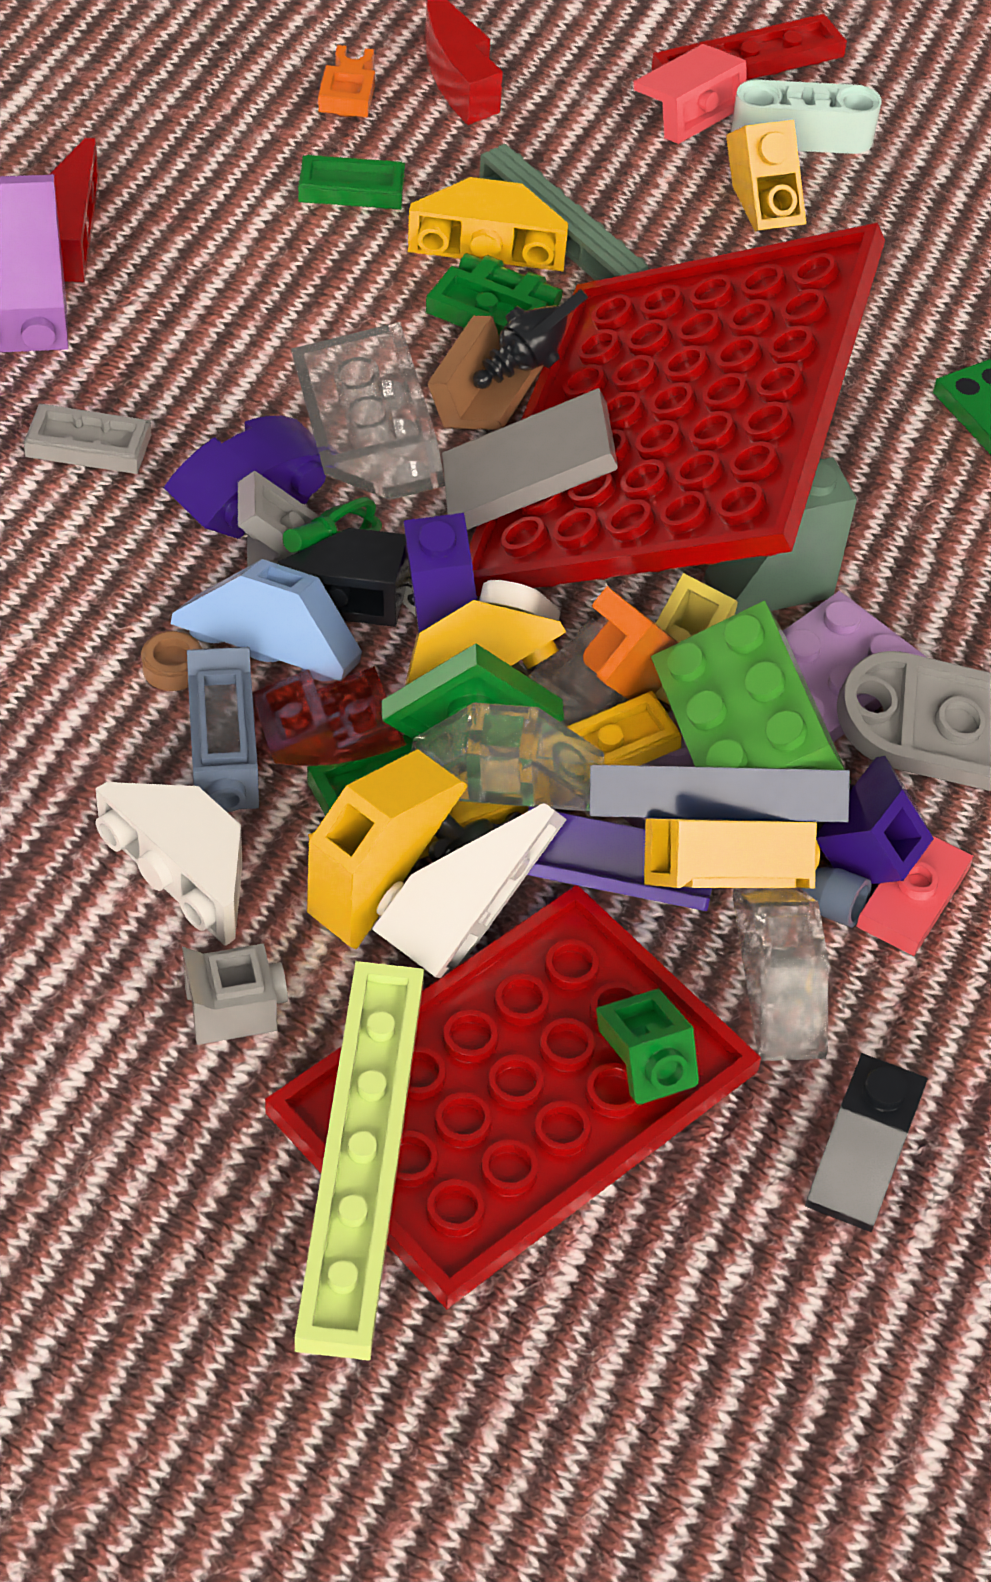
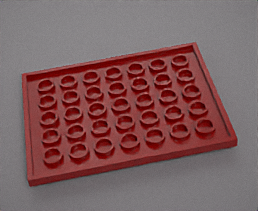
M878 222L578 284L573 295L582 289L588 298L568 315L566 329L557 348L560 359L549 368L543 366L521 420L599 388L608 407L618 469L477 526L469 544L476 595H481L483 583L488 580L509 581L531 588L553 587L560 584L595 579L604 580L617 576L660 572L666 569L702 564L711 565L723 561L759 556L768 557L792 552L884 247L885 239Z

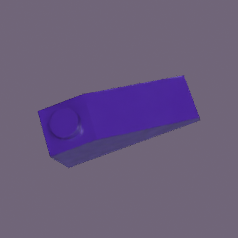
M464 513L404 520L407 558L418 633L469 602L477 601Z

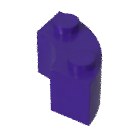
M278 415L264 416L245 421V431L223 443L216 437L209 440L176 470L163 488L205 529L240 539L245 534L244 530L238 527V482L255 470L300 503L306 504L312 494L321 488L326 479V474L338 457L297 419Z

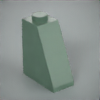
M834 457L819 460L792 552L768 557L759 556L711 564L706 569L704 576L706 584L738 602L735 614L764 600L770 610L774 611L825 600L834 595L857 497Z

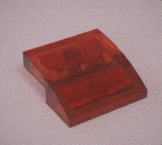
M375 666L317 689L308 669L252 692L269 751L275 764L294 766L339 764L369 758L406 746L402 733L382 721V700L387 695Z

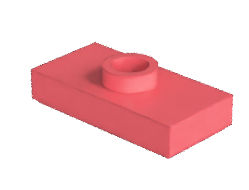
M934 836V840L903 881L886 882L878 885L861 911L856 925L859 929L912 956L916 955L970 869L974 857Z

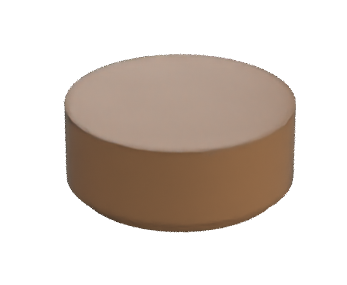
M178 631L162 632L151 637L144 644L141 651L144 678L153 687L164 691H180L189 688L187 650L202 649L200 643L191 635Z

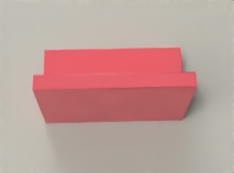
M702 44L634 80V91L662 101L664 138L680 144L734 113L737 89L742 83L747 81L746 60Z

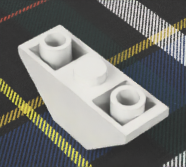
M105 782L97 787L95 790L99 818L96 819V827L104 842L114 851L118 852L122 849L137 863L142 876L151 887L158 891L165 889L178 901L185 917L196 929L200 931L207 929L224 946L235 940L242 875L241 824L199 786Z

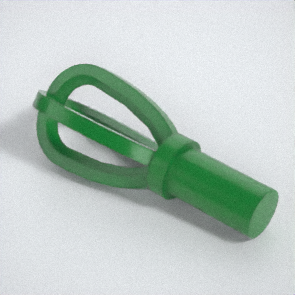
M361 497L326 510L310 523L286 530L283 534V544L292 553L304 550L341 532L337 531L335 523L348 513L364 519L358 529L381 531L382 522L375 516V502L368 497Z

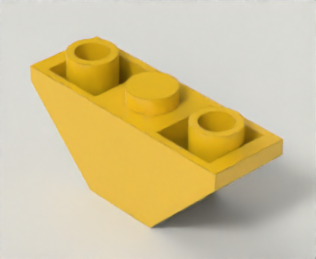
M469 177L410 204L408 252L462 259L465 253L481 259L489 255L502 260L503 264L563 272L569 223L522 183Z
M473 600L417 634L405 686L475 643L510 666L522 660L526 668L530 669L559 651L554 639L566 633V630L561 622Z
M417 749L346 785L309 840L307 913L348 946L357 950L380 916L377 914V907L386 892L396 882L404 881L468 784Z

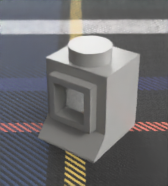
M264 943L204 954L182 946L185 990L187 1000H192L194 1034L197 1045L277 1031V1004L288 1002L287 985L282 963H268Z

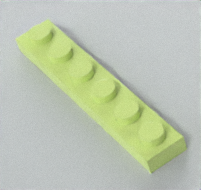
M355 962L296 1326L295 1352L369 1361L371 1359L423 989L424 969Z

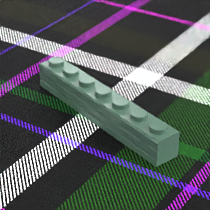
M506 144L481 154L479 178L522 183L569 223L566 255L595 281L649 269L643 258L637 257L625 246L623 241L616 239L610 234L602 223L596 222L584 211L582 206L575 204L569 199L561 188L555 187L544 177L541 171L534 169L527 163L521 154L514 152Z

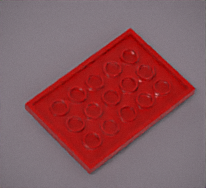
M575 885L422 990L387 1246L446 1310L755 1075L759 1070L762 1057L583 889ZM659 988L693 1026L699 1082L693 1088L644 1104H637L629 1093L626 1064L599 1032L596 1008ZM342 1046L265 1098L266 1115L320 1173L322 1172Z

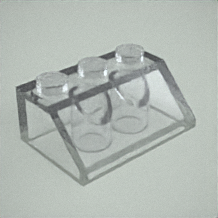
M400 322L291 349L325 475L388 500L445 486L437 437Z

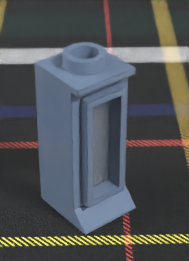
M250 648L187 650L194 786H199L226 812L259 808Z

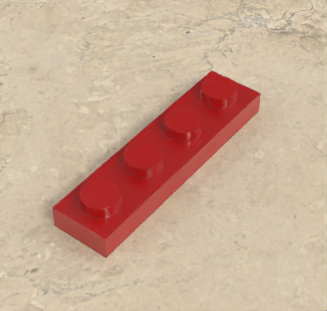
M819 14L653 53L651 70L653 71L690 50L705 44L746 60V78L750 80L842 58L845 55L847 40L825 14Z

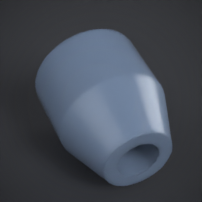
M817 868L815 889L801 888L800 897L820 916L853 928L869 900L871 880L841 868Z

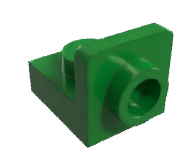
M659 988L596 1008L599 1032L626 1064L629 1093L637 1104H644L681 1092L698 1084L699 1076L693 1026Z

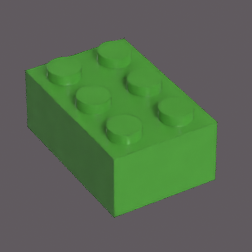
M765 600L651 656L695 767L845 770L788 640Z

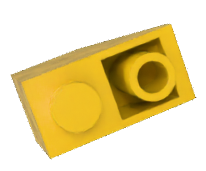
M794 120L746 125L726 134L732 186L754 231L806 225Z

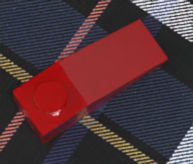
M84 138L49 174H54L64 282H85L99 186L96 138Z

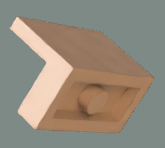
M472 316L427 383L444 428L498 430L505 427L543 367L542 365L529 371L514 368V375L510 378L503 375L504 380L501 383L492 379L491 385L488 388L480 389L476 387L473 382V376L478 370H485L482 361L485 358L491 360L489 352L492 349H500L499 334L492 316Z

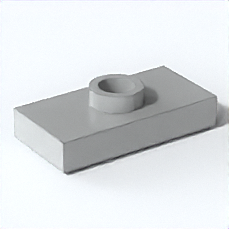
M39 403L24 440L25 457L138 474L151 438V420Z

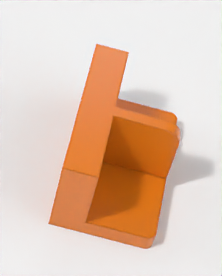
M606 586L591 606L609 621L585 649L583 661L597 674L596 677L604 684L629 700L653 691L655 694L662 686L651 656L679 642Z

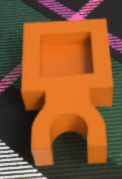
M337 45L335 66L326 65L318 94V112L333 113L343 117H368L375 89V70H373L374 49L365 48L364 55L361 58L351 59L347 57V46Z

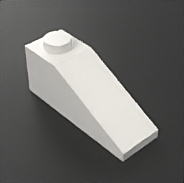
M543 803L411 874L405 884L402 881L396 882L380 901L377 907V914L381 917L372 930L437 978L443 977L467 959L567 819Z

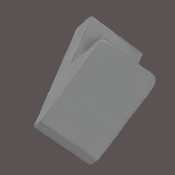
M254 470L238 482V527L243 529L248 535L247 567L261 559L277 564L278 561L295 554L285 548L283 544L284 532L288 529L310 523L319 515Z

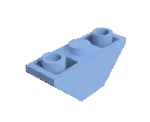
M264 559L195 595L172 613L170 623L190 630L189 634L199 641L206 643L225 642L237 647H249L250 657L263 662L282 661L302 668L303 674L320 681H341L360 663L362 654L359 645L318 577Z

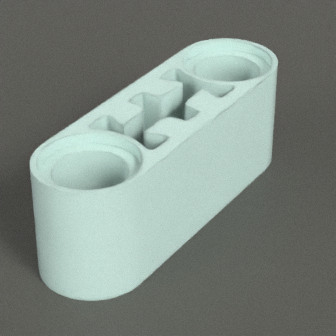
M749 80L742 83L737 89L731 132L746 125L794 120L798 151L859 154L868 151L873 145L882 99L874 89L863 85Z

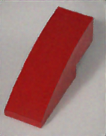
M426 0L425 49L429 68L438 89L450 107L467 125L500 113L503 71L489 59L491 39L448 0Z

